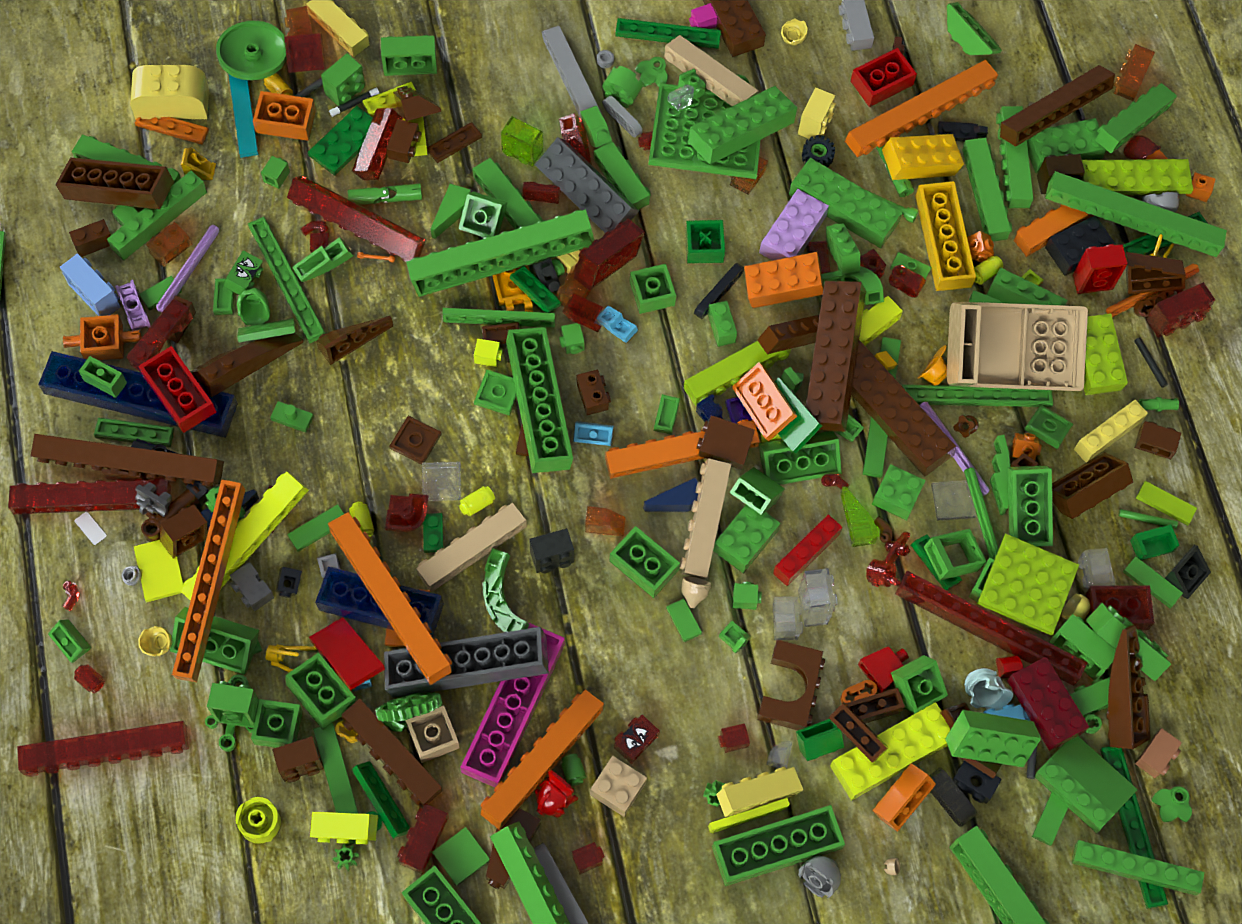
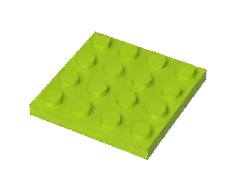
M1005 533L977 604L1052 636L1079 564Z

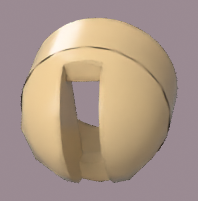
M898 858L887 859L884 862V865H887L884 871L888 875H899L900 862Z

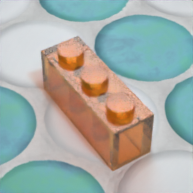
M1135 44L1133 50L1129 49L1125 57L1128 60L1127 64L1123 62L1119 73H1122L1121 77L1117 76L1114 82L1116 89L1113 94L1134 101L1155 51Z

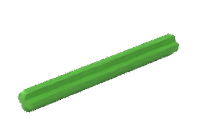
M968 468L964 470L989 557L995 559L998 545L975 469Z

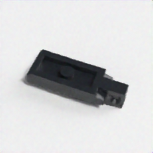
M939 121L938 135L953 134L955 141L965 142V140L986 138L988 127L978 126V124Z

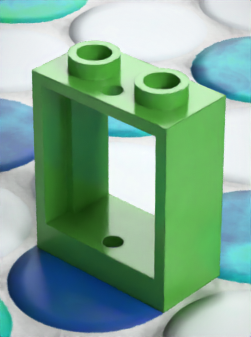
M970 529L931 537L924 545V549L939 580L978 572L986 563L984 554L981 552L976 538ZM960 543L969 564L953 567L944 547Z

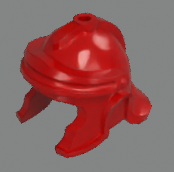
M548 770L547 779L539 785L540 790L538 788L535 789L538 807L536 811L543 816L549 815L559 818L565 814V808H568L570 804L578 800L575 794L572 796L574 789L552 770Z

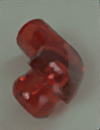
M319 220L309 222L300 230L306 236L316 229H319L320 233H325L329 227L325 221Z
M826 474L821 478L823 486H837L843 492L850 486L838 474Z
M66 581L63 584V589L66 591L68 598L62 607L71 611L78 601L80 593L78 586L74 582Z

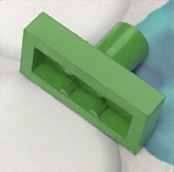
M278 401L270 418L271 421L306 433L314 415L291 404L288 405Z

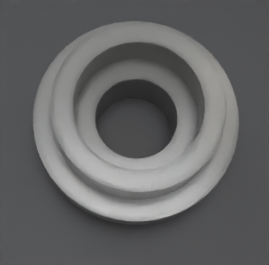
M136 566L126 567L122 572L124 583L130 586L136 585L141 579L140 569Z

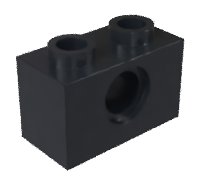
M964 760L951 783L954 784L957 790L961 792L966 791L971 794L975 801L987 804L1002 779L996 775L993 779ZM971 778L977 779L980 786L972 785Z

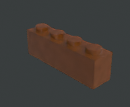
M820 315L770 325L757 340L766 354L813 344L816 342Z

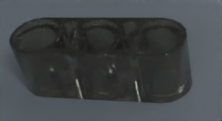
M938 768L929 775L936 783L930 791L931 794L959 827H963L977 816L978 813L975 807L942 768Z

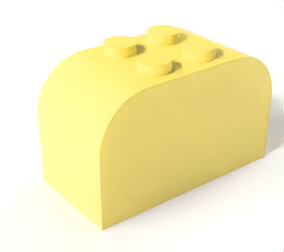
M143 65L133 70L130 106L135 120L138 117H141V119H152L153 117L161 119L160 117L208 119L209 87L205 73L201 69L191 65Z

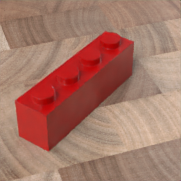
M828 514L775 566L773 574L788 586L840 535L843 527Z

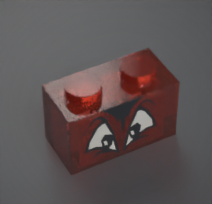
M643 715L639 718H633L628 724L629 728L625 733L621 731L614 739V749L631 765L656 740L660 733V730Z

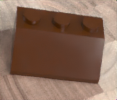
M403 86L397 88L396 92H393L398 111L406 121L441 112V108L433 100L412 88Z

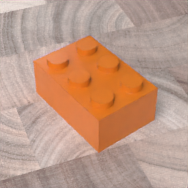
M260 91L253 118L255 132L309 141L316 113L314 99Z

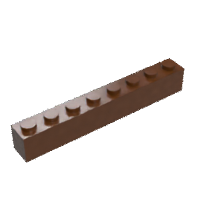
M1100 65L1096 66L1001 122L1000 138L1015 147L1113 89L1115 73Z

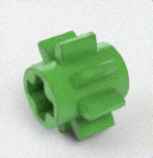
M717 780L712 784L707 783L703 797H707L708 804L716 807L720 805L716 794L725 783Z
M343 844L342 849H335L337 857L332 859L334 862H340L337 866L339 870L342 867H346L347 871H349L350 866H357L355 858H358L359 854L352 853L355 849L353 845L350 848H346L345 844ZM349 854L350 859H349V860L345 859V860L343 861L342 856H343V855L347 856V855Z

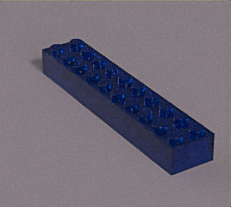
M51 351L38 384L44 394L178 426L141 372L108 365L121 372L127 382L115 398L83 380L79 370L87 359ZM220 392L214 397H210L207 394L215 407L216 413L191 428V430L226 438L238 405L235 395Z

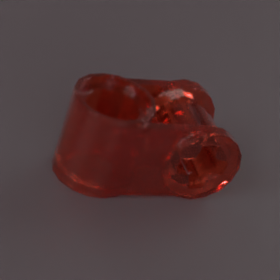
M902 265L895 266L888 279L892 287L913 298L919 295L926 283L923 276L914 273Z

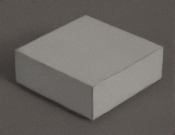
M336 553L317 558L322 578L341 573Z

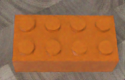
M817 252L744 266L748 299L752 308L823 295L824 284Z

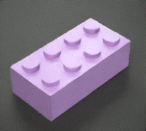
M797 189L761 242L759 253L772 261L801 255L826 218L829 205Z

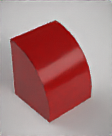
M1019 656L1001 657L995 660L998 675L1001 679L1009 678L1013 673L1023 669Z

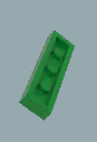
M368 761L356 765L352 771L392 838L394 839L410 832V826L372 763Z

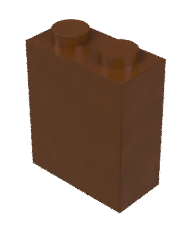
M711 415L709 421L705 420L702 429L705 432L704 438H699L696 449L700 450L698 456L729 463L731 467L742 470L755 429Z

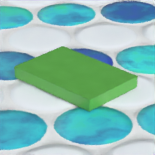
M295 319L238 328V342L292 334L295 332Z

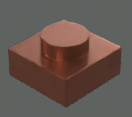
M895 37L892 50L898 48L903 54L904 45H902V37Z

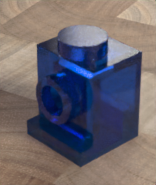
M713 394L697 403L696 412L704 423L705 420H710L711 415L723 419V410L718 403H714Z

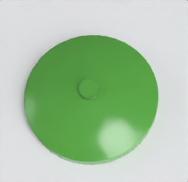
M244 21L229 27L222 33L216 45V54L220 66L229 75L242 80H260L275 74L284 66L288 58V44L284 34L274 25L263 21Z

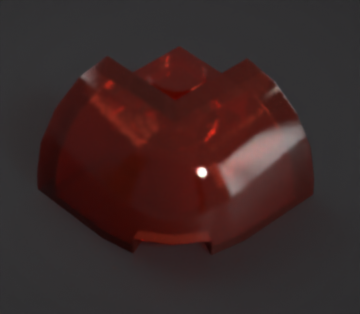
M410 493L409 496L390 495L385 530L411 532L422 526L427 515L429 495Z

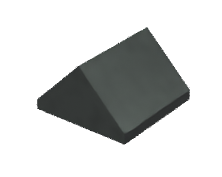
M1194 544L1165 577L1167 581L1183 592L1182 596L1186 599H1189L1211 573L1198 545Z

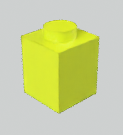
M477 339L474 363L497 367L498 360L501 361L503 350L500 349V342Z

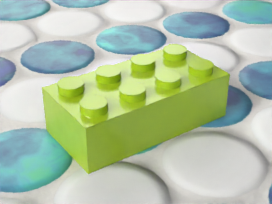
M1112 314L1088 316L1084 374L1085 395L1122 391L1128 384Z

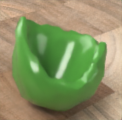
M252 288L242 291L238 296V316L241 317L245 325L264 324L269 320L270 304L267 296L258 288Z

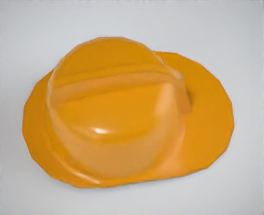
M946 345L937 351L917 379L922 377L929 383L937 386L946 378L947 364L942 357L946 350Z

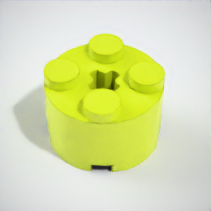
M253 797L241 804L236 812L235 821L241 834L250 842H270L280 829V814L276 807L266 798ZM261 817L262 821L256 824L255 820H259V818Z

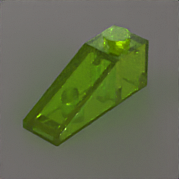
M846 486L842 487L840 496L852 547L875 544L879 537V528L877 525L875 526L874 519Z

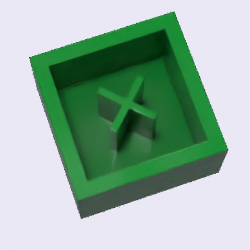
M723 220L686 221L687 264L724 263L725 241Z

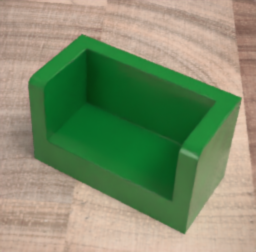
M1171 524L1137 533L1130 540L1136 557L1141 561L1175 552L1180 546Z

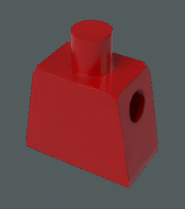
M888 646L860 659L858 666L867 678L877 685V691L882 693L894 683L891 672L904 666L902 662L907 660L909 656L903 648L894 653Z

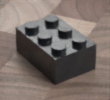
M1093 216L1050 237L1045 249L1063 275L1067 276L1075 271L1087 248L1092 246L1104 247L1116 243L1097 216Z

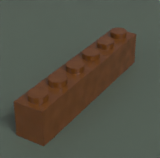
M358 699L341 714L344 720L342 722L343 726L349 732L353 730L357 734L356 740L362 746L365 744L370 749L369 754L376 761L380 759L384 764L382 768L389 776L393 774L398 779L396 783L403 791L407 789L412 794L410 798L417 806L421 804L425 808L442 792V787L390 730L377 719V716L361 699Z

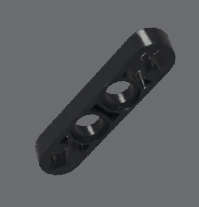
M735 263L699 303L694 314L703 319L708 314L709 304L718 303L741 277L744 267L739 263Z

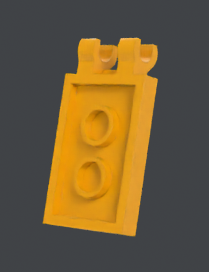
M519 268L492 275L499 306L505 305L506 311H515L514 305L524 304L525 312H533L531 299L510 279V275Z

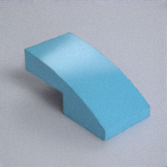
M607 306L596 317L601 325L625 343L638 331L636 325L624 319L622 313L610 306Z

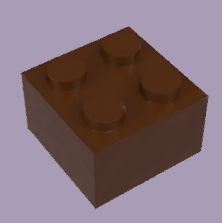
M195 505L182 508L178 514L173 517L169 516L160 523V542L173 559L205 541L207 538V521Z
M313 736L272 749L278 772L284 782H295L301 776L307 774L308 776H313L324 769Z

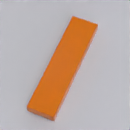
M138 117L135 121V126L203 145L209 131L207 127L172 117H160L161 119L156 117L141 119V117Z

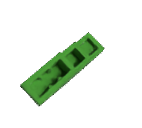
M1000 435L996 437L993 443L996 455L992 460V466L995 473H993L989 481L999 513L1004 515L1009 504L1008 467H1010V458L1005 435Z

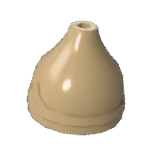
M683 577L682 594L687 601L688 607L696 608L708 596L711 583L697 577Z

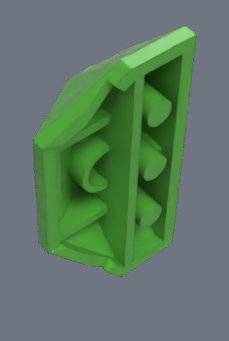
M958 2L947 5L948 32L952 35V39L962 46L966 54L990 55L1001 53L1002 49L967 10L963 9Z

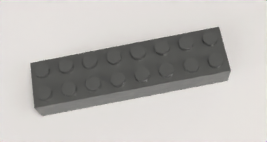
M541 627L440 643L442 647L440 649L443 655L447 654L452 661L450 665L452 673L432 685L429 684L406 648L384 652L385 690L392 698L407 696L413 693H428L549 674L547 636Z

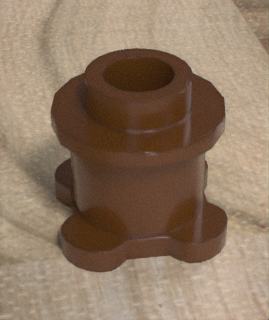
M961 415L953 429L956 432H960L966 438L977 431L978 421L972 415Z

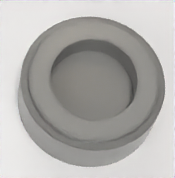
M609 50L600 51L597 54V64L602 68L611 67L614 64L613 53Z

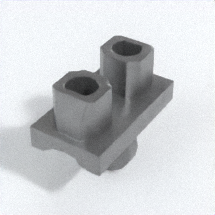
M150 482L145 486L139 484L136 487L137 495L135 500H137L136 504L140 506L139 513L145 515L148 511L152 514L156 512L163 517L168 514V507L172 502L170 494L163 492L160 496L156 495L157 487Z

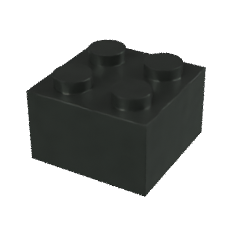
M567 528L529 539L530 554L536 573H548L553 568H566L571 563H574V548Z

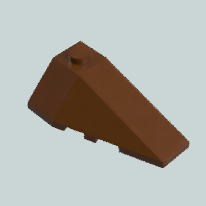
M389 315L333 330L328 334L325 333L316 340L318 349L328 363L332 365L392 328V318Z

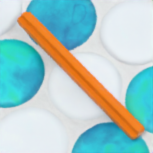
M1193 263L1184 268L1185 279L1200 271L1197 264ZM1159 291L1135 293L1108 307L1106 313L1112 314L1113 318L1134 307L1138 301Z

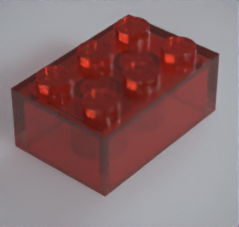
M1203 282L1156 303L1146 321L1158 338L1163 335L1169 336L1176 329H1185L1192 322H1200L1205 319L1207 312L1212 309L1211 306L1215 302V298Z
M1150 585L1091 586L1085 593L1091 606L1088 617L1103 603L1107 607L1109 605L1113 606L1123 618L1126 617L1137 629L1149 630L1155 623Z

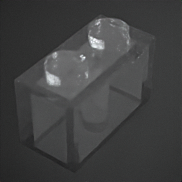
M1107 548L1084 550L1078 559L1079 568L1083 570L1082 582L1083 586L1087 588V593L1111 591L1116 584Z
M774 597L772 603L774 640H798L800 634H803V622H799V615H802V603H798V597Z

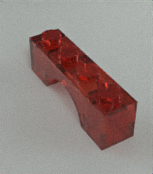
M173 299L126 356L130 365L140 371L139 365L159 354L167 339L176 332H182L193 319L190 309Z

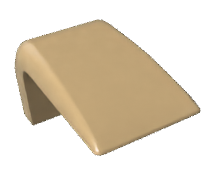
M982 302L952 303L949 317L947 383L952 386L1062 391L1083 390L1088 309L1084 306Z

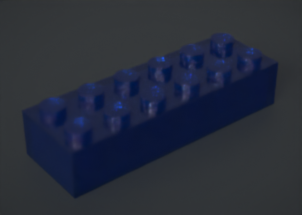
M328 566L315 601L319 611L394 630L358 574ZM401 585L399 589L402 593L405 591L411 600L409 604L412 608L416 607L421 615L419 619L422 623L426 622L431 630L430 635L433 638L444 606L442 595Z

